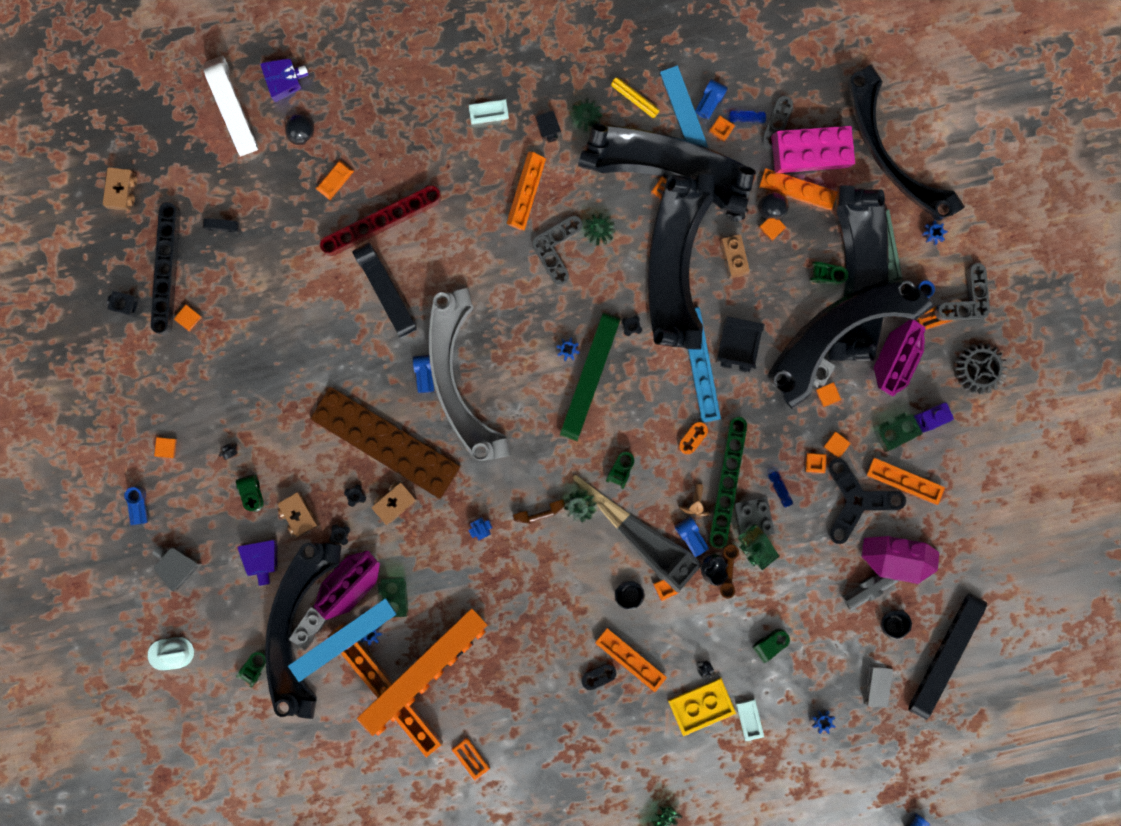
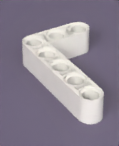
M224 56L206 61L203 67L206 79L240 157L259 150L230 81V70Z

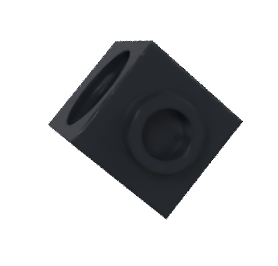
M554 110L536 116V123L543 142L548 141L550 143L558 140V137L561 136V130Z
M112 291V294L107 299V309L135 317L140 299ZM121 299H125V306L123 308L118 306Z

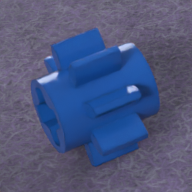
M933 221L932 227L929 224L924 226L927 231L922 233V235L926 236V243L931 241L935 246L938 240L940 242L945 240L943 235L948 231L943 229V223L939 225L936 221ZM934 230L937 231L936 236L932 235Z
M572 338L569 339V342H565L562 339V346L557 345L556 347L561 350L557 356L563 355L564 362L570 357L574 361L573 355L580 353L575 350L579 344H573ZM566 345L568 347H573V349L571 350L572 354H569L568 352H563L565 350Z
M482 517L470 523L472 529L468 531L472 538L477 537L479 541L491 535L489 530L493 527L489 520L484 521Z
M377 628L372 631L375 635L369 638V635H366L360 642L368 641V646L372 644L373 640L378 643L379 639L377 637L383 635V633L379 632Z
M817 710L818 715L811 717L815 720V723L811 726L813 728L819 727V734L823 730L830 734L829 729L836 727L832 724L835 717H828V710L824 713ZM825 719L827 721V724L819 723L820 720Z

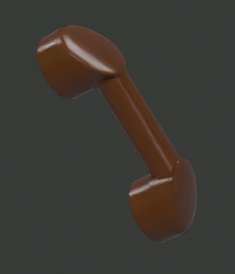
M562 499L549 503L551 509L530 516L527 511L514 514L513 519L519 523L531 524L553 517L564 508L565 501Z
M732 544L727 545L723 551L724 556L727 558L728 566L726 567V573L728 578L720 587V594L726 599L732 598L735 595L732 579L734 559L738 557L739 549Z

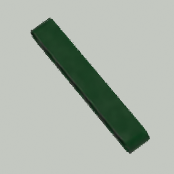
M603 312L559 436L578 442L621 320L620 317Z
M742 417L731 419L727 428L708 536L709 544L715 548L724 547L728 540L747 432V422ZM735 421L742 423L741 431H736L733 428ZM732 439L737 440L739 443L737 450L730 448V441ZM729 458L734 459L736 462V466L733 469H729L726 465ZM726 477L732 479L733 484L730 488H726L723 485V480ZM722 496H726L729 499V504L726 507L720 505V498ZM719 515H723L726 518L723 526H719L716 522ZM716 534H720L723 538L722 543L719 545H715L713 542V537Z

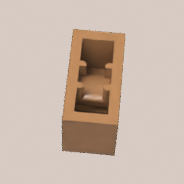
M107 168L103 206L108 209L131 211V206L135 202L133 189L137 185V176H135L134 172L127 169Z
M741 234L723 238L720 241L728 278L747 275L750 269Z
M395 482L387 489L389 491L384 497L380 495L373 501L375 505L371 508L385 525H389L417 501L414 495L401 482L399 484ZM390 498L397 499L396 507L389 506L391 503Z
M297 492L277 504L279 506V509H277L282 519L286 518L289 523L287 528L292 536L300 537L319 526L301 492ZM295 512L301 513L299 516L300 520L293 518Z

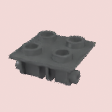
M767 497L734 503L737 516L736 521L739 523L737 526H739L742 542L775 534Z

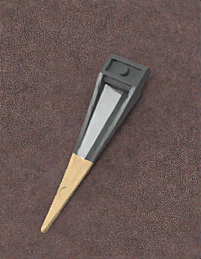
M577 475L573 476L578 485L658 577L666 581L677 593L702 566L689 551L624 511Z

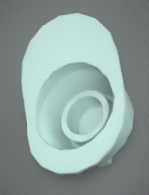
M183 637L156 641L148 650L149 663L158 670L182 668L187 666L194 656L192 644Z

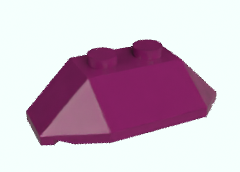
M914 319L908 320L889 333L873 367L878 388L890 396H895L896 393L909 385L924 353V333L926 327Z
M880 536L863 539L861 557L880 577L919 584L938 571L940 552L926 543L891 536Z
M367 550L362 553L348 555L321 583L317 594V601L314 604V608L323 619L327 620L350 612L376 585L380 566L378 560Z

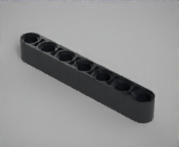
M165 202L160 206L158 215L150 325L151 329L160 335H168L173 328L181 213L179 208L170 202ZM173 208V214L167 217V210ZM172 227V233L166 236V228ZM166 246L171 247V251L168 254L163 252ZM169 265V271L163 274V266ZM167 283L168 289L162 293L161 286ZM166 302V309L160 312V304ZM164 321L165 328L159 331L158 324Z
M971 593L966 595L909 704V712L924 720L931 716L987 608L986 601Z

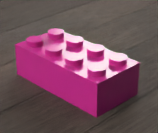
M852 126L777 131L771 136L775 173L849 168L855 164Z

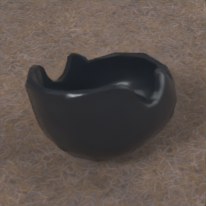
M295 114L286 122L285 135L291 143L304 145L313 137L314 124L308 116Z
M768 192L759 200L757 207L764 219L774 218L779 220L787 214L789 203L786 196L782 193Z
M717 554L710 555L702 562L701 575L706 582L719 586L728 578V574L725 571L728 564L722 556Z
M634 581L622 582L615 589V601L625 610L637 609L645 599L644 589L639 583Z
M891 610L882 617L880 627L883 634L890 639L896 640L904 638L911 631L912 621L905 611Z

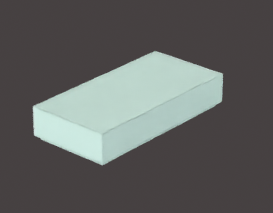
M506 99L469 104L471 124L509 119Z
M755 698L736 702L745 741L764 737Z

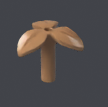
M696 484L693 504L690 508L678 506L689 515L707 516L711 514V511H703L701 503L703 485Z

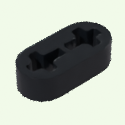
M204 218L202 229L238 233L239 222Z
M604 664L586 672L581 680L583 687L587 690H594L613 681L616 677V669L611 664ZM605 668L613 670L610 678L607 676L600 678V675L605 672ZM587 676L591 678L598 676L599 679L593 681V686L585 684Z

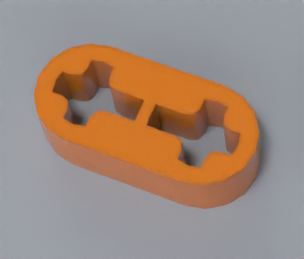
M702 422L693 424L679 442V450L683 454H692L707 436V426ZM702 426L704 434H699L694 438L693 435L696 433L694 428ZM690 439H693L694 441L690 445L692 450L687 449L685 451L683 449V442L687 443Z

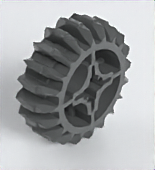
M978 343L977 346L972 344L970 348H964L965 353H959L961 359L955 361L956 364L960 365V367L954 368L955 371H960V374L956 375V378H962L959 384L963 385L966 383L964 389L969 390L971 388V393L973 394L977 390L979 395L984 394V392L987 394L991 393L992 389L997 390V384H1003L1000 378H1006L1007 376L1005 373H1002V371L1008 369L1006 366H1002L1006 362V359H1000L1003 353L996 354V347L990 350V344H986L985 347L983 343ZM977 353L986 355L981 361L971 358ZM991 362L994 364V371L990 368ZM967 365L972 370L971 376L968 374ZM982 365L983 372L979 373L980 368L978 366ZM981 376L991 379L987 384L976 383V380L980 379Z

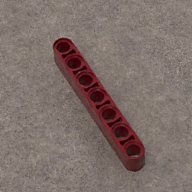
M428 186L324 237L320 241V249L327 256H335L437 206L442 198L440 191L435 186ZM430 192L437 193V197L434 200H429L427 196ZM418 200L420 206L415 209L411 208V202ZM396 209L403 210V214L400 217L393 216V212ZM379 217L386 218V222L383 225L376 224ZM361 226H368L369 229L367 233H359V229ZM345 234H351L349 242L342 241V237ZM333 242L334 248L330 251L325 250L326 244Z

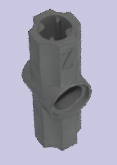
M878 574L868 577L860 582L858 587L843 595V601L850 611H853L865 602L872 601L884 593L883 591L899 582V580L883 578Z

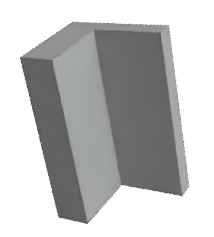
M869 666L865 705L875 708L876 706L888 708L893 669Z

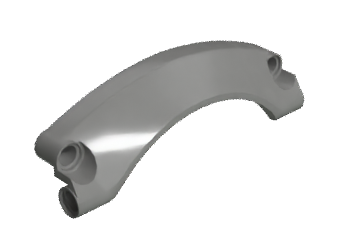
M460 289L452 292V294L441 292L436 294L433 299L429 327V356L434 386L443 411L463 445L476 460L484 461L510 456L511 453L506 435L490 429L472 414L462 400L454 378L453 353L455 342L464 321L473 310L469 289ZM446 298L448 303L446 306L440 307L438 306V300ZM478 447L486 449L484 457L479 458L476 456L475 451Z

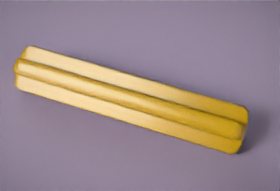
M619 77L612 81L611 86L649 116L655 118L658 115L659 108Z

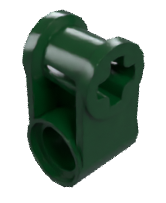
M815 261L812 262L814 267L809 281L839 286L846 281L848 272L842 266ZM834 272H840L843 275V279L836 280Z
M625 451L618 455L606 479L607 483L612 482L619 485L621 489H624L635 461L631 453ZM623 455H629L631 458V463L627 466L620 463V458Z
M256 474L236 479V487L243 507L247 511H260L264 506V500ZM253 500L257 501V503H255L254 506H250V503H252Z
M776 629L757 641L752 648L761 661L766 663L789 645L790 637L784 630ZM778 635L783 637V642L777 641Z
M265 650L254 652L236 675L237 679L241 678L250 684L249 687L251 688L254 687L266 668ZM256 655L263 657V664L256 662Z

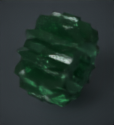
M588 98L585 99L584 104L581 100H578L579 106H572L574 111L570 112V116L574 117L572 124L578 123L577 129H581L584 126V131H587L588 126L591 128L593 124L601 123L598 119L603 116L599 112L601 106L595 107V100L591 104H589ZM583 112H587V114L589 112L590 117H583Z
M602 213L599 214V219L593 214L591 216L593 221L586 219V223L589 226H583V230L589 231L584 234V237L588 238L591 236L589 239L590 244L596 240V246H599L602 240V243L606 245V238L608 240L613 239L610 234L615 233V229L611 228L614 226V222L607 223L610 217L606 216L605 219H602ZM596 226H599V228H604L601 234L599 233V231H594L596 230Z
M578 489L575 493L571 492L569 498L565 499L567 506L564 507V510L570 511L567 517L573 515L574 522L580 519L581 523L585 522L586 519L590 520L592 514H595L597 511L594 508L597 502L591 501L594 495L588 497V491L586 490L582 493ZM580 503L583 505L581 509L578 507Z

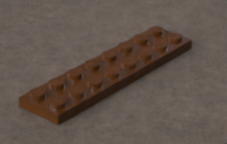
M332 387L329 388L310 420L440 500L461 468Z

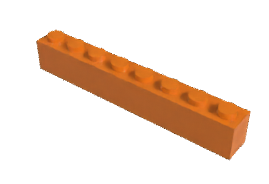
M471 608L369 705L356 720L371 736L375 734L379 736L387 728L385 724L389 720L394 722L401 715L399 711L404 706L408 708L415 701L414 696L418 692L424 693L430 687L428 683L433 678L437 680L444 673L442 669L447 664L449 666L453 665L458 660L457 655L461 651L465 653L472 646L470 642L475 637L479 639L486 633L485 628L488 625Z
M345 622L342 623L327 637L329 638L330 636L341 630L343 627H345L347 624ZM360 640L341 653L377 698L394 682ZM413 704L408 708L404 706L399 711L401 715L396 719L397 723L426 758L442 745V739Z

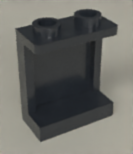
M727 316L724 321L716 363H719L720 367L731 369L732 366L739 367V371L750 373V370H755L761 334L765 324Z

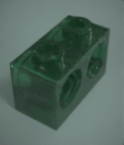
M904 412L895 417L896 421L890 424L886 421L878 425L879 429L874 432L884 452H888L923 434L913 414L906 415ZM903 422L909 423L910 429L908 432L902 429ZM887 430L893 433V438L890 441L885 438Z
M756 524L737 538L742 544L739 548L746 556L749 555L747 559L753 567L757 565L761 570H764L780 557L766 534Z
M406 577L381 579V583H378V593L382 595V601L387 598L389 603L395 602L399 606L396 612L397 615L392 618L407 617L409 611ZM389 583L397 585L396 593L388 591L387 586Z

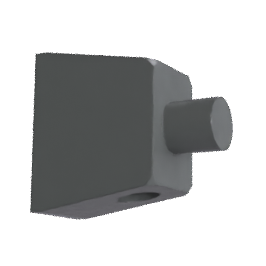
M159 545L152 552L159 559L154 569L172 592L178 591L202 564L178 547H172L169 551H166Z

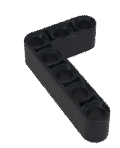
M368 242L353 250L352 253L356 261L365 272L400 339L417 331V327L372 245Z

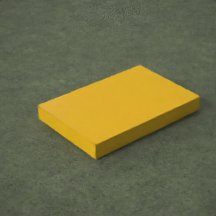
M721 677L668 699L683 736L736 714Z

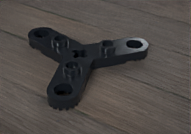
M836 458L829 462L828 472L846 500L829 531V538L833 543L843 544L848 540L864 511L901 510L906 505V497L899 491H863L845 460ZM841 463L843 466L842 472L835 473L833 464ZM894 495H898L901 499V503L898 506H894L891 503V498ZM855 496L857 498H862V500L860 501V506L858 504H853V502L855 501ZM837 529H841L844 532V537L841 540H837L834 537V532Z

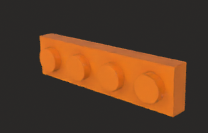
M528 152L506 223L525 231L546 158L535 152Z
M766 168L759 188L771 192H779L786 197L830 211L833 208L837 195L835 190L782 173H775V171Z
M872 458L865 475L934 505L939 504L945 489L941 485L876 458Z
M608 628L595 641V644L653 692H656L667 677Z

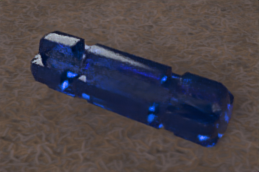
M730 111L729 121H740L743 123H755V121H758V123H765L766 113H755L754 111H740L738 113L737 111Z
M775 471L769 474L779 499H782L783 507L787 508L793 505L783 480H780L779 472Z

